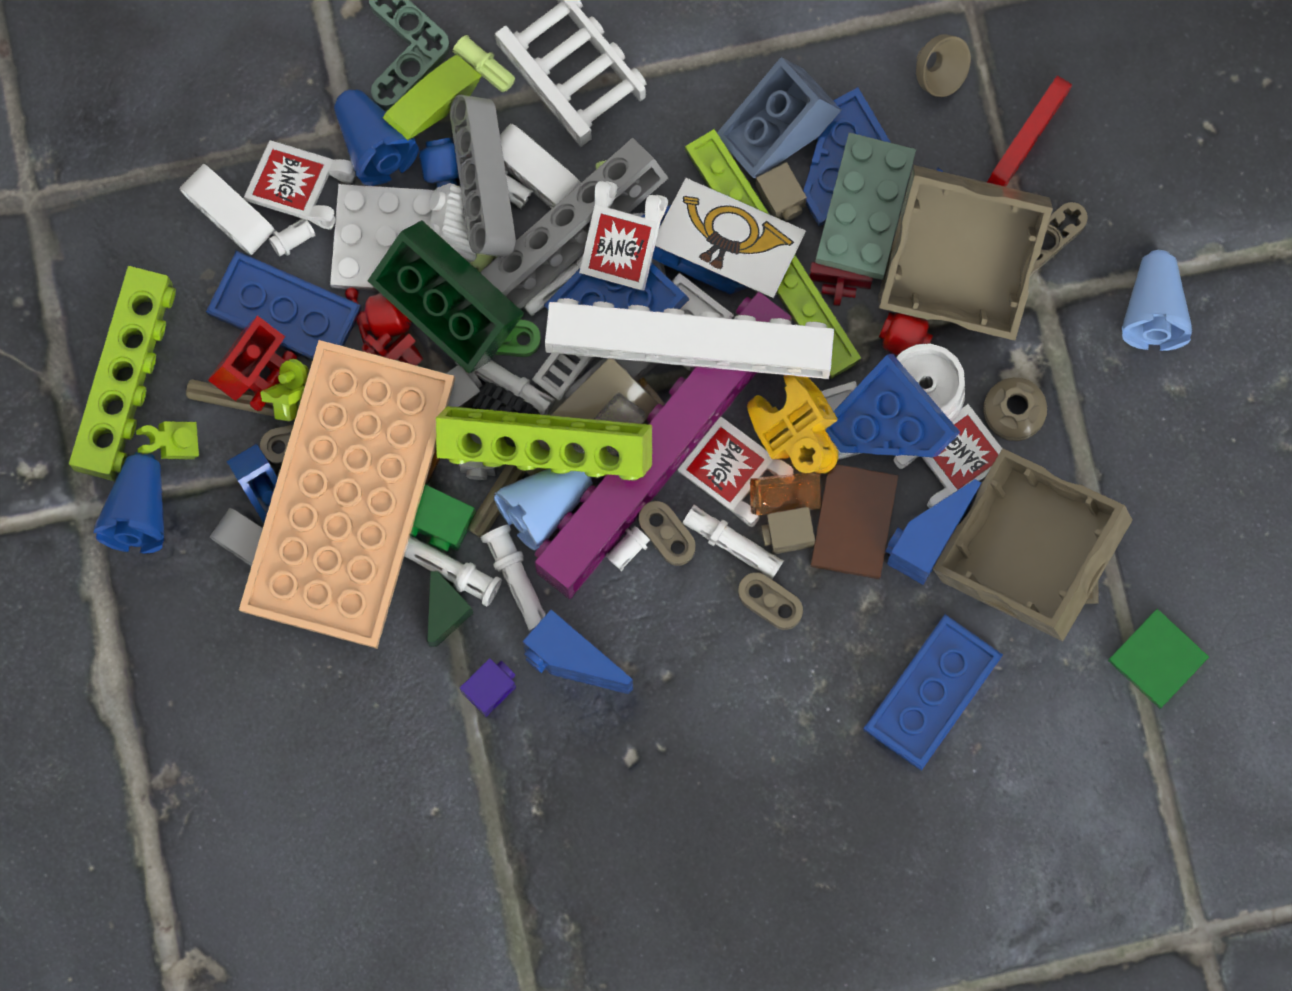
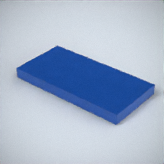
M236 251L206 313L241 330H244L258 315L285 336L279 345L280 347L313 361L319 340L340 346L345 345L362 310V306Z
M944 614L863 730L922 771L1003 654Z

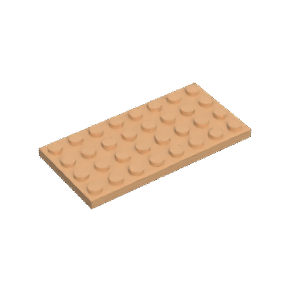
M318 341L239 607L240 612L372 648H378L436 448V417L448 406L455 376L329 342Z

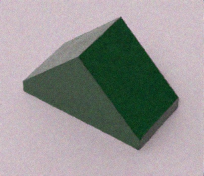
M431 571L427 642L430 647H437L473 614V610L438 571Z

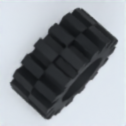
M489 382L485 383L472 405L473 409L540 415V412L532 404L525 402L522 397L516 396L510 390L507 391L503 387Z

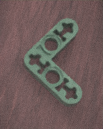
M369 0L373 13L409 44L401 55L374 81L371 87L373 101L383 110L387 111L412 87L432 72L446 58L450 50L447 34L410 0H391V4L397 9L392 19L390 17L393 16V11L389 6L382 4L379 7L378 0ZM414 15L418 18L419 24L414 30H404L399 25L402 17ZM424 30L426 36L435 42L440 39L441 49L439 51L435 48L428 51V42L421 36ZM407 61H415L420 65V71L414 77H406L401 73L402 65ZM394 74L402 84L406 85L402 88L400 83H398L393 88L394 98L390 99L386 96L380 99V89L383 87L388 90L395 84V80L392 77Z

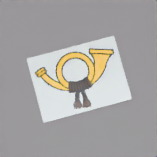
M685 178L658 230L655 246L774 298L806 230Z

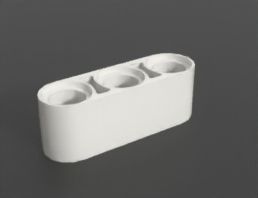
M510 124L500 134L505 169L528 189H532L533 193L550 208L556 206L581 184L578 178L517 126Z
M202 164L179 188L192 204L250 256L275 231L272 225L205 164Z

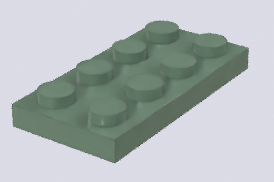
M853 133L848 134L815 263L883 280L916 149Z

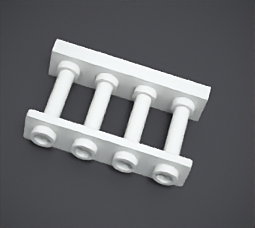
M557 0L558 5L521 33L517 31L512 33L507 26H504L495 33L496 43L578 145L582 147L592 139L590 127L593 120L630 92L639 101H642L646 98L644 86L647 83L636 68L630 70L624 63L625 55L618 45L614 42L609 44L602 36L604 30L593 16L589 19L581 10L583 5L580 0ZM568 14L580 30L543 58L537 57L533 59L527 52L528 44ZM589 40L601 56L564 84L558 83L554 85L548 77L550 74L549 70ZM611 66L622 82L585 110L579 109L576 111L569 103L571 100L570 96Z

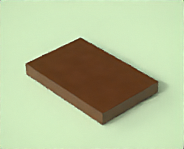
M836 464L831 471L827 472L811 567L880 580L899 475Z

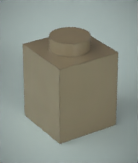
M787 162L756 177L755 188L772 216L789 221L803 212L802 208L806 205L807 197Z
M809 507L767 514V524L761 525L764 546L771 545L772 555L814 547L815 537Z

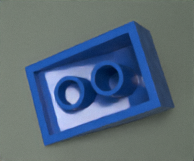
M974 479L909 521L904 530L898 527L885 551L890 554L887 565L924 585L950 537L976 496L982 482Z
M552 610L545 615L523 641L524 655L527 657L525 660L539 673L547 670L554 676L629 694L633 690V679Z

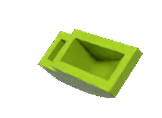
M456 54L412 87L384 114L383 119L407 140H410L445 118L450 111L453 99L457 95L470 96L482 75Z

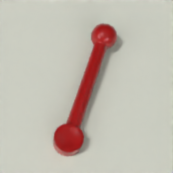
M353 287L348 288L345 291V297L358 304V290ZM360 311L356 321L363 340L368 333L363 327ZM363 340L362 351L365 352L369 347Z

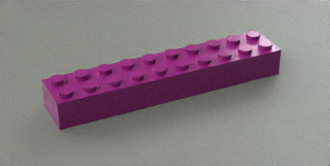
M760 292L753 299L747 296L735 312L737 315L752 316L759 322L770 323L771 319L776 318L792 320L789 314ZM692 366L694 369L687 379L681 376L670 389L671 397L664 406L659 403L647 417L648 425H652V466L643 478L640 477L637 480H623L619 475L606 474L597 487L592 484L579 501L582 504L575 514L568 512L557 526L560 531L551 542L549 539H546L535 552L537 557L535 561L537 574L571 600L606 557L605 555L613 549L626 533L625 530L629 529L636 521L641 509L655 498L714 423L725 413L758 372Z

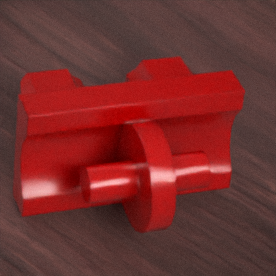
M387 333L381 335L377 340L369 334L363 339L369 347L365 351L366 353L415 366L423 360L419 351L413 345L416 340L409 333L407 335L401 334L386 350L384 347L392 340Z

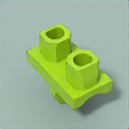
M289 359L282 363L278 377L280 383L261 391L262 402L273 403L274 418L277 420L292 421L296 418L309 372L308 367L299 360Z

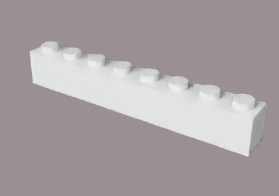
M567 298L558 299L557 302H549L545 349L548 353L829 379L834 329L827 328V325L824 323L807 322L805 326L791 325V321L779 318L771 319L770 323L756 321V318L747 315H737L734 319L720 318V315L714 312H701L699 316L685 315L683 310L673 308L664 309L663 313L649 311L648 307L641 305H631L628 309L614 308V305L608 302H594L593 306L579 305L578 301Z

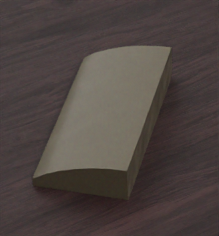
M608 358L550 416L642 424L659 403L616 359ZM538 440L539 445L543 449L550 450L549 445L545 441ZM572 443L573 448L577 452L584 453L582 446ZM606 446L610 454L616 450L611 446ZM536 468L525 471L531 476L548 468Z

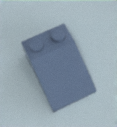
M781 57L717 134L731 154L756 179V177L766 173L818 138L841 112V109L802 67Z

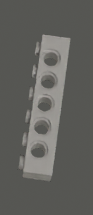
M634 138L630 139L515 242L513 252L509 256H498L480 273L521 309L584 253L595 206V187L599 181H609L615 183L618 187L617 194L610 208L630 213L668 179V176L657 161Z

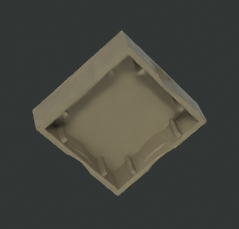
M913 165L878 296L879 308L927 320H945L969 330L1016 340L1028 298L1030 274L1040 255L1053 209L1050 197Z
M1002 448L978 489L971 510L956 527L932 569L942 583L1054 638L1064 641L1133 519L1125 505L1085 486L1061 480L1046 468Z

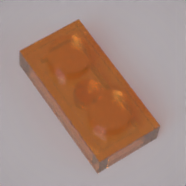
M813 472L751 478V514L765 515L809 507V510L821 509L820 474Z

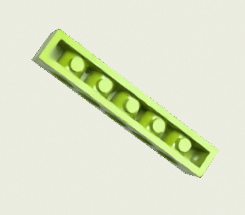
M132 266L127 268L69 461V465L76 472L115 482L116 475L120 472L127 458V453L123 451L127 439L132 440L135 434L137 420L133 418L137 406L142 407L145 400L147 388L143 384L146 374L153 372L156 363V354L153 353L156 340L161 341L165 333L166 321L163 320L166 307H172L175 299L176 289L172 287L173 284L167 275ZM150 302L153 304L152 310L148 314H136V309L141 303ZM132 335L143 336L141 345L136 348L126 347V342ZM125 367L133 369V374L129 380L118 381L116 379L120 369ZM114 400L122 401L123 408L119 413L114 415L107 413L109 403ZM102 434H113V441L108 447H97V440Z
M447 406L436 417L437 458L449 459V462L454 464L474 461L482 462L487 467H499L506 464L516 465L520 470L548 468L551 469V472L558 474L579 471L585 472L590 477H601L611 474L619 475L623 480H637L640 477L643 478L652 466V425ZM470 433L477 435L482 444L473 441ZM504 436L511 438L516 447L508 445L504 440ZM538 440L545 441L549 445L550 450L543 449L539 445ZM572 443L582 446L584 453L577 452L573 448ZM606 446L615 448L619 453V457L611 455Z

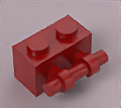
M257 315L238 336L208 381L234 401H237L250 388L254 391L255 396L249 404L254 410L261 411L265 404L269 403L262 402L261 391L279 384L278 377L281 364L289 359L297 360V357L290 351H285L282 357L275 353L285 336ZM265 365L270 368L271 372L266 380L259 376Z

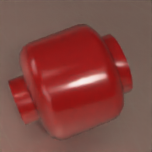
M381 293L370 296L365 303V311L361 312V321L364 329L367 332L372 331L376 338L385 333L390 337L407 333L411 327L412 321Z
M889 312L878 338L883 339L882 346L886 351L898 356L902 351L914 345L930 344L933 335L927 333L929 328L927 319Z

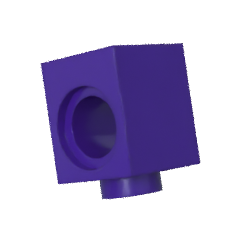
M489 658L459 689L487 717L516 689V685L512 681L516 675L504 662L500 661L496 665Z

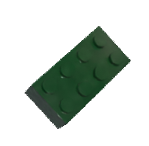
M423 220L399 233L367 280L469 374L490 362L524 315L521 309Z

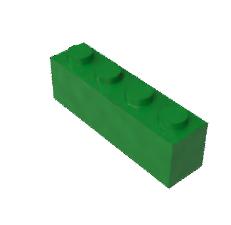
M425 484L410 535L416 537L420 533L430 538L429 544L442 551L448 552L449 548L458 551L476 514L475 508Z

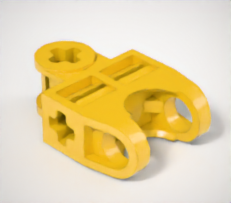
M783 375L787 385L785 387L787 398L781 410H778L776 406L772 408L770 403L760 395H756L747 404L748 413L755 432L771 459H787L790 457L792 464L800 472L827 473L837 464L838 450L826 429L835 423L838 418L823 393L809 377Z

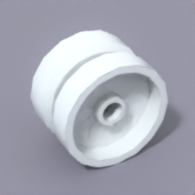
M918 344L902 351L897 356V359L953 422L960 415L965 402L964 370L958 358L946 348L934 344Z

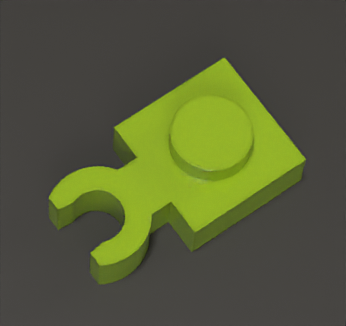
M164 421L158 425L159 431L150 425L136 430V435H146L150 440V445H142L137 448L140 454H150L160 449L161 459H195L199 456L196 422Z

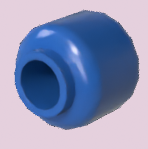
M453 138L425 142L426 148L419 152L424 181L427 183H437V188L449 183L458 186L457 179H459Z

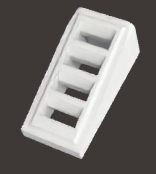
M551 353L532 380L560 401L595 357L576 355L581 359L576 364L564 354ZM557 360L572 370L569 376L554 365ZM548 371L564 381L561 387L545 376Z

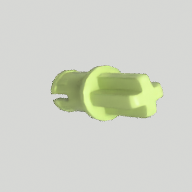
M464 35L453 47L452 52L454 54H458L499 91L505 92L512 87L515 77L494 60L492 52L486 53L469 36Z

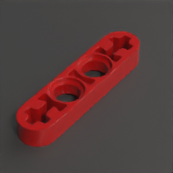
M1060 76L1054 79L993 170L987 183L1004 187L1008 185L1066 98L1073 84Z

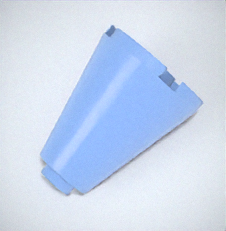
M1154 250L1142 258L1123 321L1122 337L1127 344L1139 349L1148 350V345L1151 344L1160 345V351L1174 350L1189 343L1192 335V325L1176 258L1165 250Z
M545 469L500 488L495 493L494 500L508 525L514 524L520 531L517 534L520 540L530 549L536 550L555 532L568 512H572L579 504V500L584 492L593 484L591 479L594 477L587 476L585 472L579 471L558 474L551 472V469Z

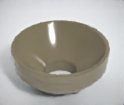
M942 34L934 37L921 48L917 55L916 75L917 81L923 90L936 97H946L960 88L968 75L971 62L970 50L966 42L957 36ZM936 52L937 59L934 66L927 69V61L930 55Z
M1012 377L998 382L990 389L984 401L983 414L988 427L994 434L1009 441H1021L1034 436L1041 429L1047 416V403L1043 392L1036 384L1024 378ZM1015 395L1022 396L1027 401V410L1019 415L1010 412L1007 408V401L1010 397Z

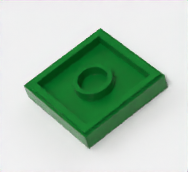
M1156 609L1108 661L1151 702L1161 709L1204 664L1209 656L1162 612Z

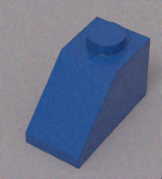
M255 444L226 462L262 522L265 523L278 478L259 446Z

